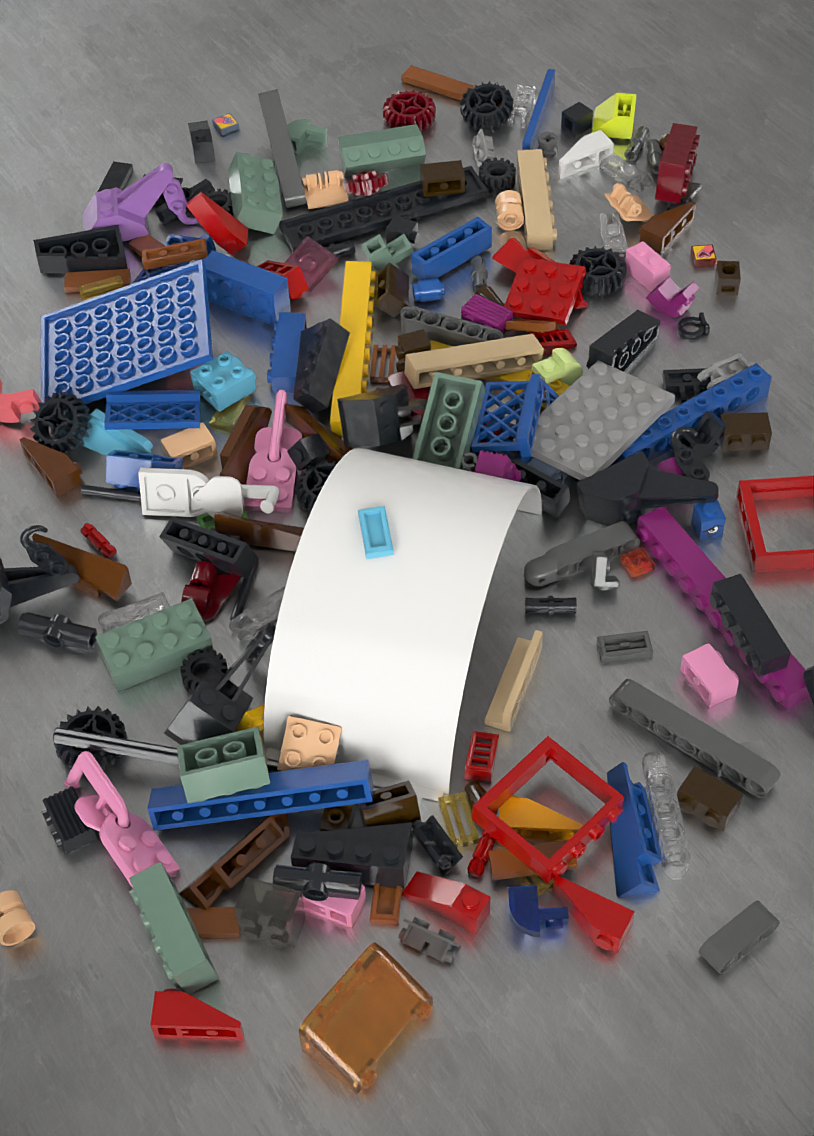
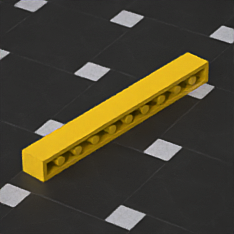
M346 261L340 326L350 332L333 390L330 417L331 431L338 437H343L337 399L367 392V380H364V378L369 376V365L365 363L370 361V348H367V345H371V332H368V329L372 330L373 318L369 315L374 314V301H371V299H374L375 285L372 284H375L376 271L372 270V262Z

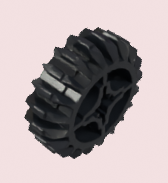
M491 81L488 84L481 82V85L477 86L474 84L473 89L468 88L467 93H463L460 102V112L464 122L469 127L474 126L475 130L481 128L484 132L488 128L492 131L493 127L500 129L501 124H506L507 119H511V113L514 110L513 98L504 85L500 86L498 82L492 84Z
M594 246L593 249L586 247L585 251L579 250L578 254H573V258L569 263L586 268V274L582 282L583 287L580 289L583 294L588 292L591 296L593 294L601 296L604 293L609 296L610 292H616L618 288H622L627 275L624 257L619 256V252L613 253L612 248L606 250L604 246L602 248Z
M61 392L60 394L53 393L52 398L49 396L45 397V403H38L39 410L33 411L36 417L30 419L35 424L30 428L35 433L32 437L35 441L64 454H70L71 450L78 451L77 444L85 445L82 439L90 437L86 431L93 427L88 423L92 419L91 415L87 414L90 409L85 406L82 399L77 398L74 394ZM70 408H71V410H72V412H73L74 421L72 420V417H71V416H72V413H70Z
M326 460L323 464L316 461L314 467L308 465L307 471L301 470L300 477H297L295 493L303 511L308 510L311 513L322 487L337 464L336 460L333 463H328Z
M87 706L84 712L77 709L75 716L67 714V722L60 721L61 728L123 739L128 738L124 723L120 721L116 713L112 714L108 708L102 712L99 706L95 710H91ZM100 729H104L111 734H105V731H100ZM54 743L57 757L60 758L65 767L69 766L70 770L80 753L88 751L93 755L104 772L106 765L115 766V759H122L120 754L77 747V749L82 750L79 752L72 749L69 745Z

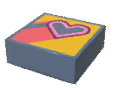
M230 113L212 119L213 126L222 136L239 129V123Z

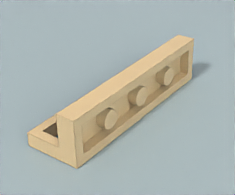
M535 630L531 641L517 637L485 717V725L507 732L511 731L542 651L543 632Z

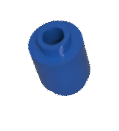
M438 278L419 280L417 283L412 284L414 301L422 303L441 300V295H445L444 283L439 282Z

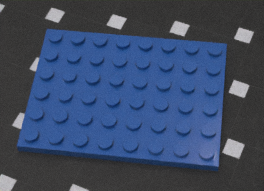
M203 260L41 316L40 399L43 403H45V397L49 396L52 398L53 393L60 394L61 392L76 395L77 398L82 399L86 404L106 397V392L125 391L213 361L206 265Z

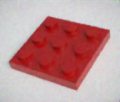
M523 257L504 307L513 311V317L555 321V324L567 325L585 277L586 268L584 266Z

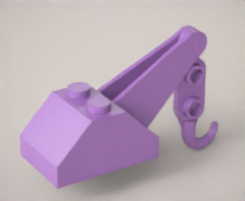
M162 163L125 190L112 188L96 192L83 212V231L119 225L122 242L149 235L147 214L162 193L169 209L178 216L181 222L193 225L199 221L196 218L186 216L187 201L181 184L177 179L173 178V167L168 163Z

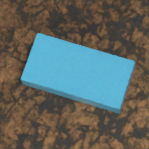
M385 506L358 510L366 559L394 555Z

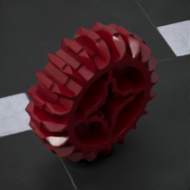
M398 91L397 95L391 94V97L386 98L382 113L386 126L390 128L417 124L421 132V130H427L435 121L436 106L433 99L428 97V94H422V91Z

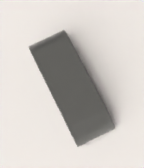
M757 900L707 939L700 947L699 954L719 974H722L769 937L777 929L780 921Z

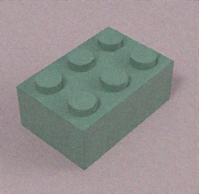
M258 727L177 746L180 777L188 804L203 802L222 795H232L235 792L247 789H257L270 784Z

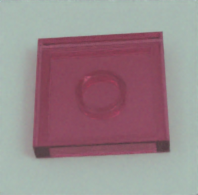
M307 236L284 263L300 266L309 288L308 291L312 292L339 259Z

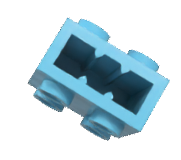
M228 350L213 358V361L190 371L194 389L200 390V395L219 412L256 391V375L253 370L245 367L237 356L234 357Z

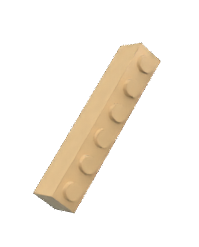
M542 149L517 150V173L520 195L523 202L527 250L529 248L552 250L553 241L557 240L556 228H552V226H555L554 213H550L553 212V201L548 199L551 198V187L547 185L549 184V172L545 171L547 170V158H543Z
M527 334L406 354L404 374L412 387L418 389L432 386L435 372L476 379L529 370L534 363L542 361L544 348L534 334Z

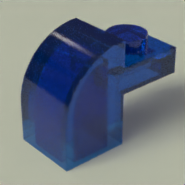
M537 885L508 887L510 915L516 927L523 933L540 937V925H546V929H561L563 924H568V907H538Z

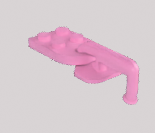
M279 390L276 395L272 427L262 428L256 434L254 444L256 454L252 457L249 464L246 485L278 487L279 496L273 512L292 513L297 467L287 451L299 439H302V434L294 428H283L284 420L286 419L285 404H288L286 392ZM244 498L243 506L246 511H262L260 504L266 499Z
M88 751L81 752L69 772L67 780L64 781V785L67 788L73 786L74 789H78L80 787L79 780L84 773L98 793L97 795L81 797L76 801L74 808L82 822L86 826L100 832V839L131 886L132 884L129 879L131 876L160 861L171 878L176 877L180 867L152 827L144 819L128 811L123 798L93 755Z

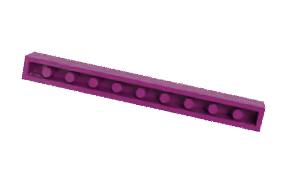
M659 507L640 516L636 530L640 541L647 544L652 555L663 563L667 573L674 576L683 592L690 595L696 607L706 614L711 625L723 634L727 644L734 647L739 653L742 662L747 665L741 648L736 647L732 633L729 628L726 629L724 627L720 613L711 606L709 600L713 582L726 579V577L665 507ZM790 653L787 668L758 677L755 673L758 681L766 685L775 701L780 702L786 710L810 698L803 678L805 668L792 653Z

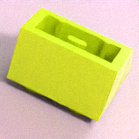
M616 93L597 106L594 113L592 133L601 130L609 138L631 139L637 94Z

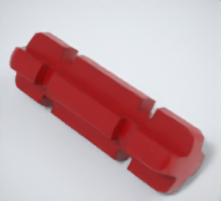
M85 523L80 529L81 534L85 538L87 537V540L100 551L104 558L110 560L114 558V555L117 554V549L110 545V542L99 531L97 532V529L92 524Z
M484 829L481 834L482 837L479 838L472 855L473 859L470 860L467 867L468 874L477 878L482 876L485 869L484 866L489 859L488 851L493 849V844L496 842V839Z

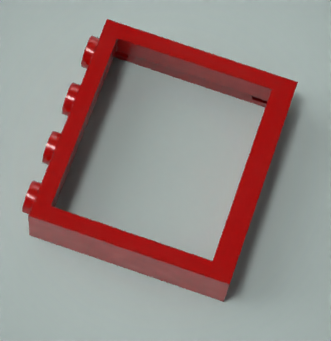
M814 476L739 480L736 498L754 572L814 568V549L766 552L754 503L756 500L814 497Z
M547 736L473 805L472 820L548 884L555 876L563 875L568 868V863L573 858L579 859L587 849L586 845L592 839L597 841L610 822L615 823L618 820V816L624 811L622 809L624 796ZM551 760L605 803V805L548 859L494 813Z

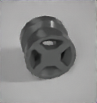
M553 132L541 133L538 137V149H542L543 157H554L558 152V136Z

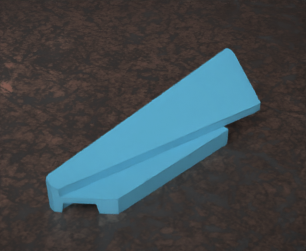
M70 408V413H72V416H71V417H72V420L74 421L73 412H72V410H71V408ZM98 409L91 413L92 419L88 423L93 428L87 429L86 432L90 437H84L82 440L85 445L81 446L103 455H108L114 450L155 455L150 451L153 447L152 443L144 436L132 429L105 430V413Z

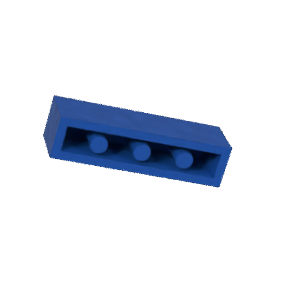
M476 217L411 254L412 274L419 280L438 278L491 248L492 227L481 218Z
M279 312L278 322H274V335H276V337H272V351L274 353H270L269 364L272 368L267 371V382L271 383L273 393H277L279 390H284L286 393H294L301 331L307 329L306 313Z

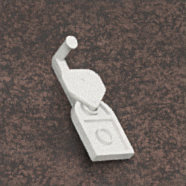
M140 468L138 472L143 515L195 517L207 512L214 518L215 513L226 512L241 517L243 513L242 498L266 499L261 502L260 507L264 513L270 514L273 512L279 496V488L276 486L241 485L237 479L223 476H215L209 480L202 473L194 470Z

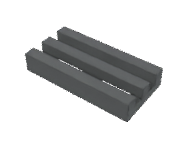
M648 631L597 637V646H599L602 663L653 657V649ZM644 641V642L631 643V644H630V642ZM619 643H620V645L606 646V647H605V645L619 644Z

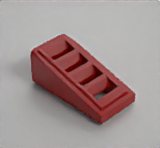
M556 329L543 333H527L534 334L544 348L543 356L552 354L553 349L556 348L567 350L577 347V342L569 329Z
M472 732L465 764L464 779L492 782L499 734ZM477 740L491 741L492 744L477 742ZM476 747L486 748V749H491V750H490V751L476 750ZM474 755L486 756L489 759L474 757ZM473 763L487 764V767L473 765Z

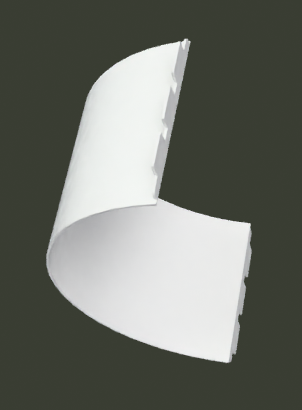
M362 448L353 449L344 455L328 476L312 508L297 547L285 587L272 645L264 708V748H268L266 758L279 762L288 716L342 727L335 758L336 764L369 760L374 787L384 788L409 780L417 795L419 807L422 799L440 802L444 793L449 794L452 757L460 706L486 595L503 542L516 511L542 515V500L539 488L532 484ZM385 506L394 555L366 559L358 510Z

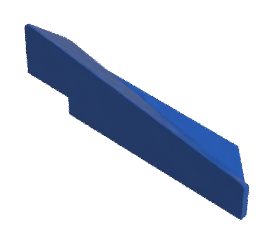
M624 762L607 772V783L624 796L622 806L624 811L618 816V820L615 823L611 822L616 895L618 897L655 894L660 891L652 865L655 866L663 860L646 790L640 782L633 784L629 777L628 766Z

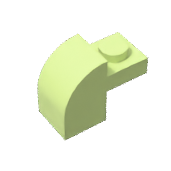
M564 348L553 349L552 357L532 365L533 373L541 374V378L547 384L560 380L571 386L583 373L579 362Z

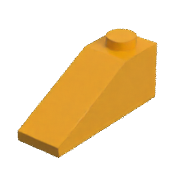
M512 796L499 808V818L526 841L556 842L569 840L583 826V824L528 798Z

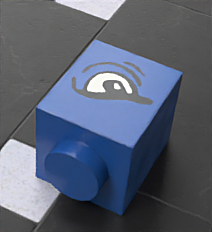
M719 501L694 504L691 524L698 540L703 541L722 537L726 517Z

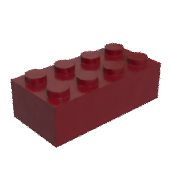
M673 123L659 164L655 200L680 203L682 196H686L697 160L696 150L700 140V135H697V126Z

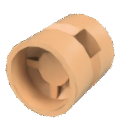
M506 190L497 195L495 206L499 227L507 231L519 229L524 223L521 195L513 190Z
M7 890L0 893V942L6 946L15 945L24 941L33 933L35 924L29 912L25 910V904L19 893L15 890Z

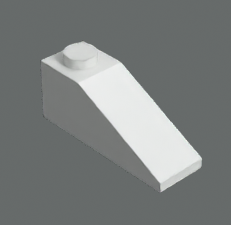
M601 130L583 136L559 160L558 178L563 179L612 160L614 143Z

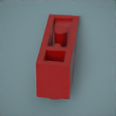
M200 192L186 203L187 208L215 243L230 255H235L247 245L248 227L205 194Z
M267 260L256 266L286 277L288 279L290 300L302 297V293L309 290L301 268L298 265Z
M416 871L402 892L403 897L477 935L490 914L491 897L458 881Z
M555 876L552 893L590 939L605 950L619 952L633 925L635 911L565 878Z
M169 988L164 991H155L150 1023L154 1037L244 1039L241 1022L177 989Z

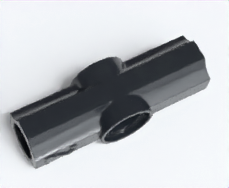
M207 179L191 188H182L187 202L200 192L203 194L205 192L211 193L210 190L212 189L215 192V188ZM167 202L155 209L157 217L164 225L178 217L169 209ZM187 206L185 212L186 216L192 214L191 211L187 208Z
M30 612L22 613L17 628L19 634L42 639L47 645L54 648L68 645L88 651L94 648L96 644L95 636L98 634L96 628L75 624L61 614H55L50 618Z
M321 863L309 864L307 868L276 864L273 872L272 888L273 891L303 894L305 898L312 901H324L328 897L359 900L362 889V873L335 871Z

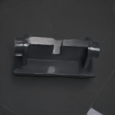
M433 815L426 822L417 820L412 824V833L419 840L441 873L446 876L463 858L462 854Z

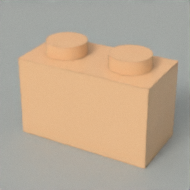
M204 422L200 423V428H188L160 439L163 455L183 458V469L218 456L215 439Z

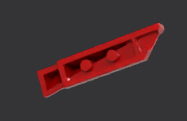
M510 238L492 257L493 260L517 273L523 257L555 262L536 248H529L527 250L515 238ZM581 289L573 306L576 309L587 308L588 303L583 300Z

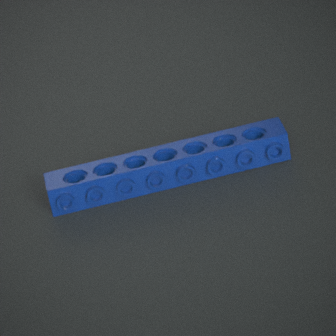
M755 363L669 410L646 429L611 465L640 451L644 453L649 462L672 450L670 448V438L674 430L680 427L695 429L706 411H712L720 419V414H736L767 397L772 376Z

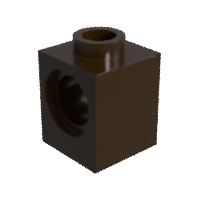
M717 261L715 272L716 295H738L741 280L739 261Z

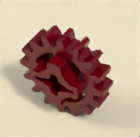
M366 170L353 174L352 179L344 181L343 184L347 194L356 193V196H368L380 192V188L388 185L389 181L385 173H377L376 170Z

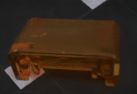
M374 942L365 949L304 1019L299 1029L302 1052L358 1095L363 1087L367 1089L372 1085L377 1076L375 1072L376 1061L411 1020L415 1022L419 1019L425 1020L434 1008L433 997L383 947Z

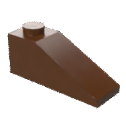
M692 201L652 216L639 229V243L643 241L655 252L662 254L694 220L696 202Z
M25 437L19 439L25 457L57 498L82 485L80 478L82 470L76 461L72 462L66 454Z

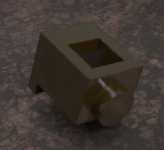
M354 804L324 808L319 831L351 829L355 816Z

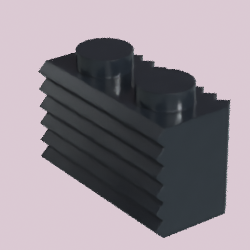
M73 786L64 789V791H59V793H55L53 796L44 798L43 803L46 809L41 811L47 826L53 824L56 830L51 832L57 847L63 846L66 854L98 840L94 829L86 826L75 811L74 806L79 797Z

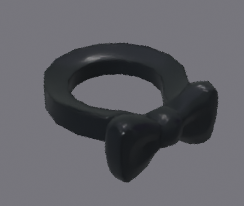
M703 312L699 313V317H685L678 323V333L684 338L693 339L700 337L703 333L707 335L710 332V326L705 320ZM694 322L701 324L702 327L695 332H687L682 326L685 323Z

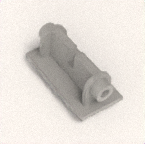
M480 129L472 141V148H474L478 168L482 165V162L485 161L487 163V159L493 161V158H496V154L493 152L492 138L484 135L483 129Z

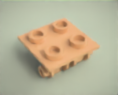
M338 169L328 171V177L325 171L323 172L324 178H321L320 172L317 173V177L316 174H310L301 178L308 209H318L349 201L344 189L342 171H338Z
M616 183L613 186L612 193L604 194L609 200L610 205L619 212L620 217L625 221L647 222L654 216L637 195H631L623 184Z
M288 716L277 770L287 771L336 764L335 758L342 727Z

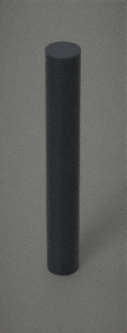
M82 485L81 494L141 502L140 492Z
M259 561L248 578H243L230 620L234 623L240 622Z

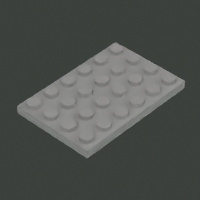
M598 360L539 415L531 456L579 480H583L608 468L675 402V395Z

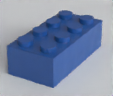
M212 251L203 261L206 265L209 302H214L271 325H274L275 321L278 322L279 312L289 313L291 311L288 279L286 277L216 251Z

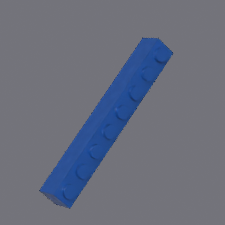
M369 760L269 773L270 784L189 804L187 803L183 785L153 788L147 809L153 830L156 831L372 802L373 779Z

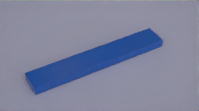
M554 69L547 70L522 142V150H533L555 86Z

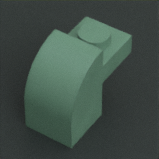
M299 119L287 125L294 154L301 155L306 146L326 149L328 145L327 128L311 125V119Z
M379 234L361 245L369 261L372 262V266L377 271H380L389 262L399 268L397 263L414 253L405 234L388 244H385Z

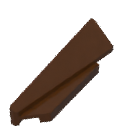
M285 404L286 422L300 431L302 438L319 433L331 452L326 457L329 462L333 463L336 460L338 463L344 455L353 450L352 447L344 445V441L318 422L305 407Z
M245 405L220 453L222 466L220 476L233 477L241 485L247 484L249 464L252 457L256 454L254 449L256 434L260 429L268 427L272 414L270 408L259 405Z
M226 512L214 514L215 532L239 536L240 541L250 545L296 552L304 531L303 527L252 520Z
M34 533L32 536L34 542L48 544L66 558L68 565H74L77 568L80 580L73 586L98 598L104 592L112 599L118 601L132 584L128 567L124 564Z
M287 813L269 815L185 887L180 892V895L204 910L210 907L224 888L227 891L231 889L289 837Z

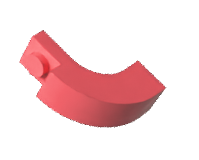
M0 380V422H20L21 414L39 410L38 403L42 401L34 389L2 394L3 383Z

